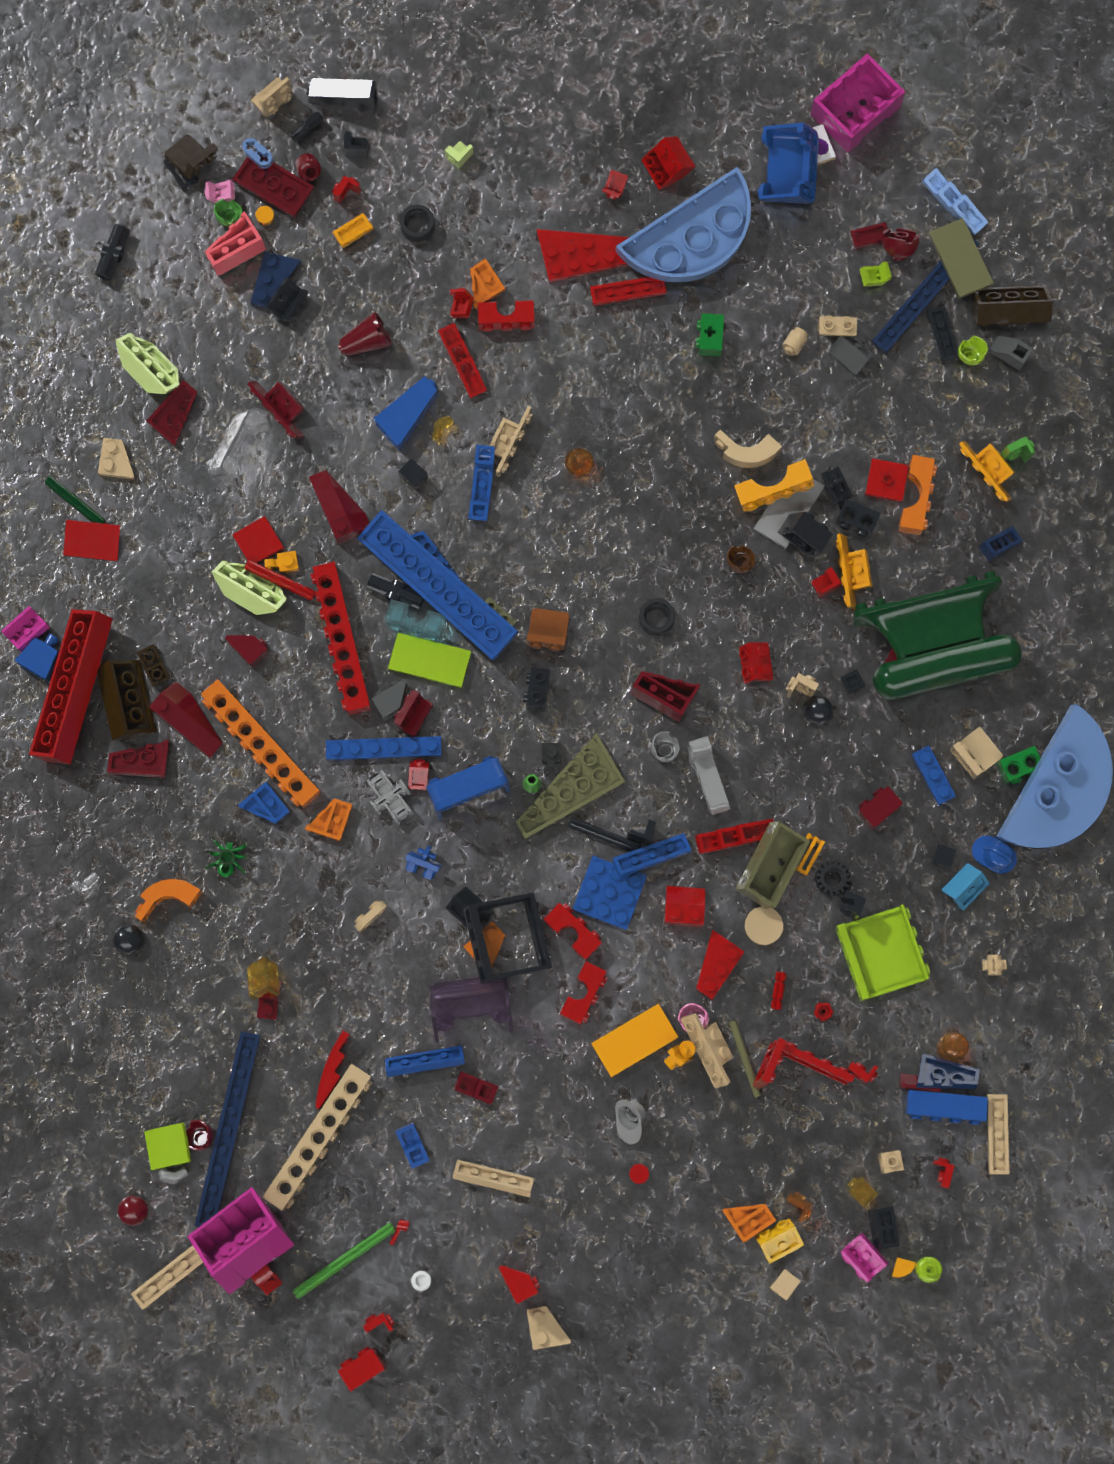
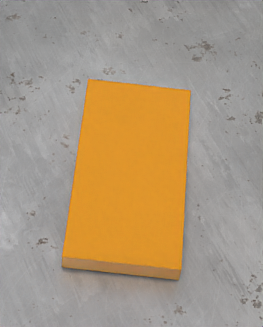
M658 1003L591 1044L610 1077H613L678 1038V1035Z

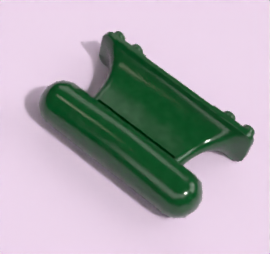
M995 571L985 573V579L979 581L976 575L967 577L965 579L966 584L959 587L899 602L886 603L885 598L875 600V606L870 608L867 607L866 603H860L855 606L856 611L853 612L852 618L853 625L856 627L870 626L880 631L892 646L897 660L886 662L875 670L873 685L878 695L886 700H896L1008 672L1019 665L1022 651L1017 639L1009 634H999L987 638L985 636L983 626L984 604L987 597L998 591L1002 583L1001 577L996 576Z

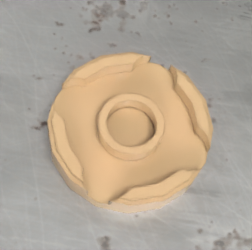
M761 906L753 909L748 914L744 929L751 941L757 945L766 946L773 944L779 939L783 932V921L776 910L766 909Z

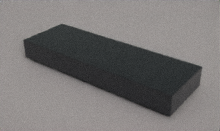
M945 306L927 310L926 314L941 364L959 360L958 348Z

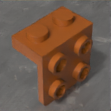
M532 609L529 633L527 634V645L535 649L543 647L549 648L552 651L565 650L569 614L553 610Z

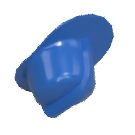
M982 836L973 843L972 855L981 865L999 874L1008 873L1015 867L1017 861L1016 853L1012 847L992 836Z

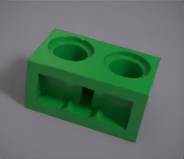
M1032 746L999 760L997 766L1005 783L1011 782L1014 785L1023 781L1022 777L1027 775L1030 777L1041 758L1036 747ZM1026 759H1031L1034 762V767H1028L1025 762ZM1008 766L1015 767L1017 773L1015 775L1010 774Z

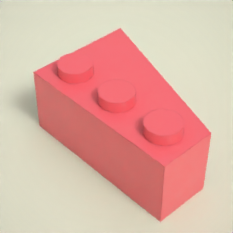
M244 211L241 214V218L235 224L232 223L229 226V230L223 236H220L205 251V254L217 276H220L263 252L266 248L261 236Z

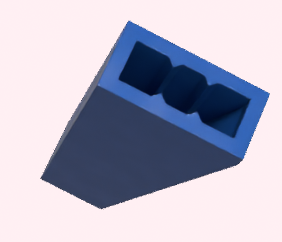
M426 376L373 418L375 425L398 451L403 448L438 396L437 384L432 379L428 380Z

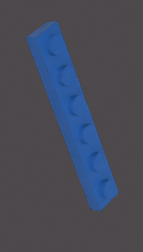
M441 736L326 740L327 761L442 756Z

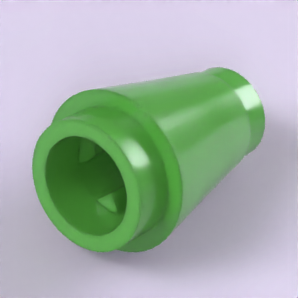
M530 774L523 779V788L527 792L535 793L540 790L542 782L537 775ZM529 779L536 780L533 784L528 782Z

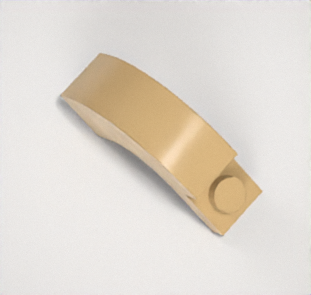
M721 430L714 437L715 445L720 450H725L723 459L730 464L743 468H755L767 464L781 452L782 448L769 434L752 447L737 445Z

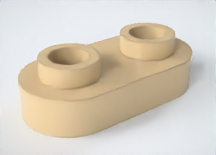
M376 900L369 907L370 911L366 915L361 914L354 921L356 923L354 927L361 933L387 909L388 905L383 900L380 902Z

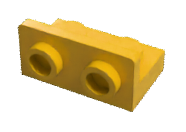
M790 1219L782 1220L776 1226L763 1230L759 1235L755 1236L769 1264L804 1246L795 1225Z

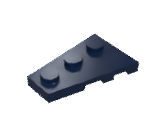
M265 252L250 304L265 308L283 280L292 277V273L299 267L301 260Z
M923 1053L920 1060L916 1088L976 1089L980 1069Z

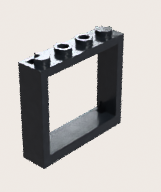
M534 892L470 904L463 908L481 984L545 972L552 968L550 961L552 957L547 949L548 939L543 932V919L539 916V902H536ZM524 903L539 966L493 975L478 912Z

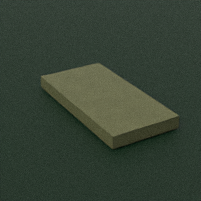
M963 218L928 233L959 299L994 284Z

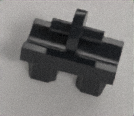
M839 466L821 473L835 505L853 497Z

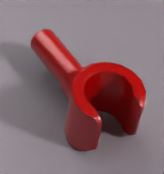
M401 1219L398 1222L389 1244L394 1245L401 1231L407 1232L409 1221Z

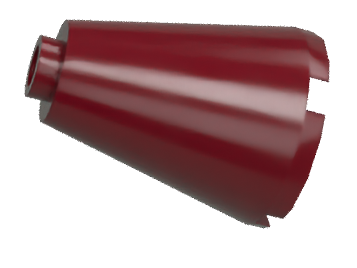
M377 312L371 313L339 339L340 344H338V348L342 355L351 356L387 348L392 345L389 333L385 331L384 323Z

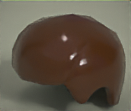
M733 545L727 551L726 561L733 572L747 573L755 566L756 556L745 545L739 547Z

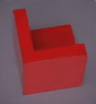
M830 567L825 570L823 575L812 580L811 584L819 598L838 589L841 581L833 568Z

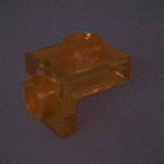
M794 1192V1194L789 1193L785 1201L802 1209L797 1221H807L812 1213L810 1209L812 1204L804 1201L805 1197L797 1192Z

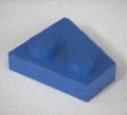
M268 782L262 784L238 805L240 808L275 824L291 812Z

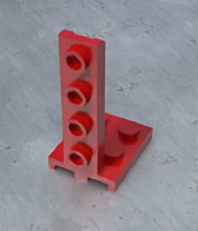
M779 1037L778 1041L775 1040L773 1044H769L752 1086L761 1089L772 1083L776 1076V1072H774L776 1065H780L783 1057H787L843 1085L852 1082L855 1076L851 1075L849 1070L842 1067L837 1068L829 1060H820L810 1051L804 1050L803 1052L797 1049L795 1044L786 1042V1040Z

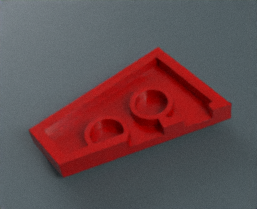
M712 930L696 986V990L710 1000L715 997L745 952L714 930Z

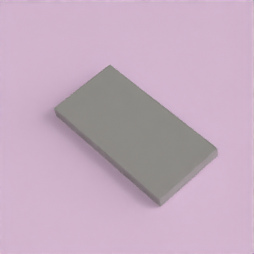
M813 479L815 486L811 487L810 490L805 492L799 491L789 498L776 500L767 506L753 530L786 549L790 542L777 532L789 514L809 512L825 486Z

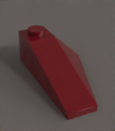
M178 682L162 691L149 706L153 713L209 758L221 747V740L194 697Z

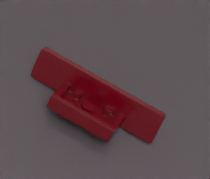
M249 381L247 383L251 388V393L259 397L263 407L272 412L276 422L285 427L286 433L291 438H302L304 436L293 421L305 408L282 382H277L268 393L257 381Z

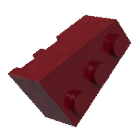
M641 671L631 688L630 694L675 721L680 722L697 695L701 684L686 683L680 679L673 680L662 675Z

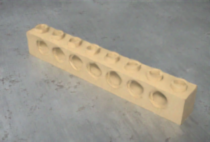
M353 1064L349 1066L262 1198L282 1211L286 1208L288 1210L291 1208L295 1201L294 1195L297 1191L300 1193L306 1185L304 1180L308 1174L311 1176L316 1170L317 1165L315 1164L317 1160L324 1158L329 1150L326 1148L330 1141L334 1142L340 1133L337 1130L341 1124L345 1126L351 1117L349 1112L352 1108H357L362 1100L359 1097L363 1091L367 1092L373 1083L371 1082V1076ZM350 1083H356L358 1086V1090L354 1094H350L347 1091ZM341 1099L347 1103L344 1110H338L336 1107L337 1102ZM329 1116H334L336 1120L335 1125L332 1127H327L325 1124V1120ZM317 1133L324 1134L325 1139L321 1144H317L314 1141ZM307 1149L313 1151V1158L309 1161H306L303 1157V1153ZM295 1166L302 1168L300 1177H294L292 1174ZM284 1183L291 1185V1191L288 1194H283L281 1191V1186Z

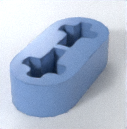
M254 138L244 140L242 144L244 154L260 168L267 169L271 167L273 158L270 151ZM248 145H250V146H253V145H254V148H255V151H256V152H254L252 149H249V150H248V147H247V146H248ZM259 155H261L264 158L267 157L268 161H261V157Z

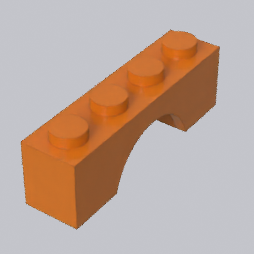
M912 455L907 478L917 486L919 500L913 506L903 508L898 532L921 535L922 531L927 529L928 519H925L926 512L930 511L931 501H928V498L934 489V483H931L932 476L935 477L937 465H934V458Z

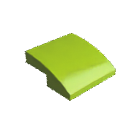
M185 1123L144 1131L151 1170L191 1162Z

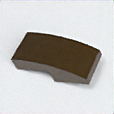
M154 644L137 652L152 687L170 679Z

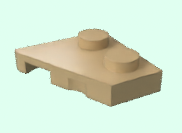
M103 438L98 468L99 476L135 480L122 440Z
M547 1306L526 1309L533 1350L571 1343V1340Z

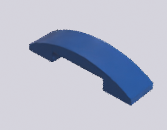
M476 445L469 520H488L495 446Z

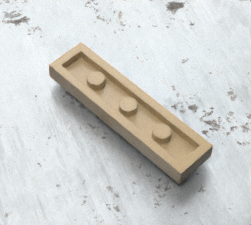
M987 1094L988 1174L1008 1175L1007 1094Z
M457 1160L452 1178L530 1197L534 1178L461 1160Z
M193 1245L131 1293L142 1310L203 1264Z

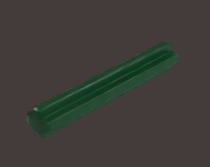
M53 476L47 477L45 484L91 522L106 523V520Z

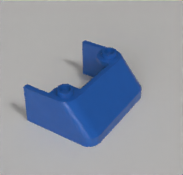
M489 756L484 758L480 764L443 779L438 777L428 781L429 785L426 786V789L439 820L442 819L441 812L502 787L505 788L506 792L510 791L509 781L498 758Z

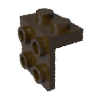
M185 135L165 151L164 157L190 180L196 174L201 173L208 164H212L216 160L218 147L212 143L207 148H204L192 136Z

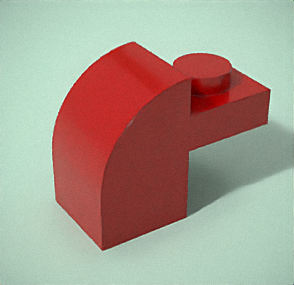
M266 1264L250 1277L266 1296L283 1284L269 1264Z

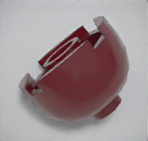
M891 228L886 229L883 232L882 246L884 251L893 257L894 260L903 261L904 258L914 255L917 251L920 235L916 236V232L909 229L897 228L896 232H891Z

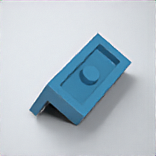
M967 863L946 884L942 891L951 897L957 906L964 911L990 883L983 872Z

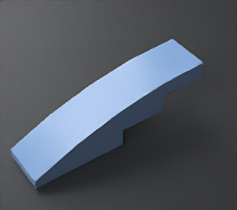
M937 168L921 181L957 220L964 219L968 230L975 235L988 223L965 194L962 195L951 181L948 182Z

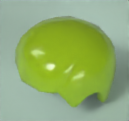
M972 336L967 341L963 340L958 348V356L966 365L982 363L988 352L987 343L984 339L977 336Z

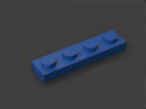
M683 833L614 857L612 861L619 877H623L689 854L692 849Z
M462 1045L385 1058L387 1077L465 1064Z

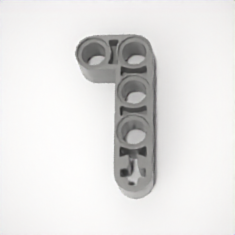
M705 736L688 742L689 754L711 816L730 810L729 802L712 756V747L708 737Z

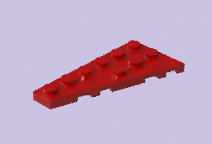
M536 229L549 283L628 265L616 253V246L629 237Z

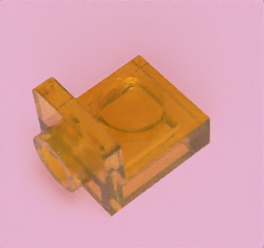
M862 1176L858 1179L854 1177L847 1184L849 1186L847 1192L863 1208L878 1194Z

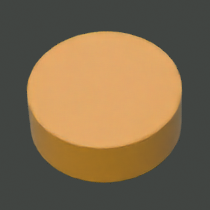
M261 206L256 210L255 216L259 224L266 226L274 221V212L270 207Z

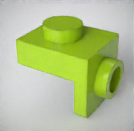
M883 262L879 266H863L859 269L864 287L882 286L892 278L888 262Z

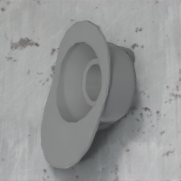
M639 1099L630 1101L620 1100L615 1106L617 1132L624 1142L635 1144L639 1142L642 1135V1123L646 1118L645 1109L640 1104Z

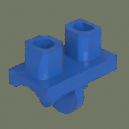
M429 845L426 850L418 848L417 853L410 851L405 858L407 860V871L416 873L419 865L425 867L422 876L429 880H432L441 869L442 863L435 861L437 854L431 852L432 847Z

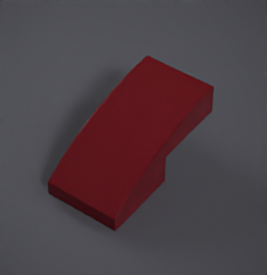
M460 1071L453 1090L491 1105L499 1086Z

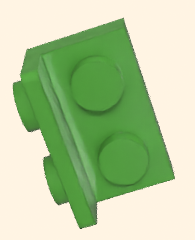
M1025 436L1007 445L1001 452V455L1005 460L1013 461L1020 454L1024 463H1026L1035 454V446Z

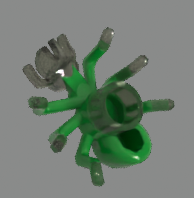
M228 830L226 838H224V831H222L221 839L226 844L224 848L210 836L209 839L222 851L204 850L206 854L219 856V860L206 865L204 868L209 869L219 864L218 873L220 876L229 878L234 873L235 865L243 874H246V871L236 862V858L244 860L251 859L252 856H242L234 853L243 850L250 844V841L233 849L232 847L240 842L241 834H238V839L236 840L235 831L230 836V831Z

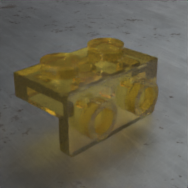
M264 956L247 967L248 991L251 999L255 1000L269 991L275 996L280 994L278 966L275 962L270 961Z

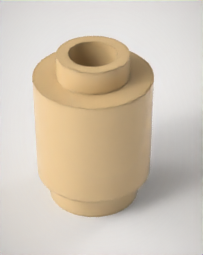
M799 327L791 330L782 344L783 351L789 356L798 355L807 341V332Z

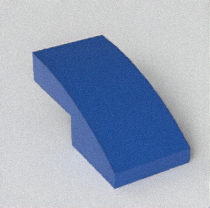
M413 1122L395 1130L412 1169L430 1161Z

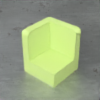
M461 141L453 148L449 145L445 149V158L460 169L473 155V146L469 145L467 147Z

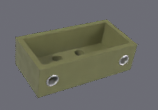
M780 821L770 822L735 890L766 909L776 908L810 840ZM779 859L782 860L781 865L778 864ZM771 875L773 876V882L769 879Z

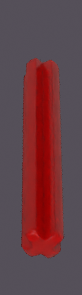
M248 560L245 564V570L308 600H312L315 596L314 590L251 560Z

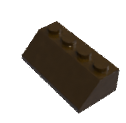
M1046 285L991 287L972 294L974 318L977 325H1008L1009 323L1023 325L1029 322L1043 324L1052 321L1053 300Z
M109 660L100 665L97 675L112 741L129 740L156 733L140 660Z

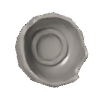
M663 731L654 736L651 743V752L656 759L662 762H671L678 756L680 750L679 742L670 732Z

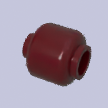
M305 153L297 158L295 168L303 180L312 181L319 177L321 165L314 155Z

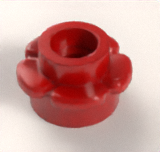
M820 1002L815 1006L814 1015L821 1021H827L829 1017H832L833 1009L829 1003Z

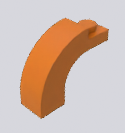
M167 879L156 882L140 895L145 900V903H141L137 907L135 917L145 923L154 908L166 899L180 900L192 908L203 892L183 880Z

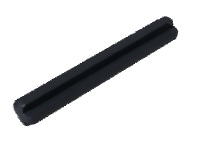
M574 817L570 820L569 828L630 852L642 848L641 843Z

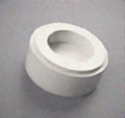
M417 1271L412 1276V1286L418 1291L427 1290L431 1285V1276L426 1271Z

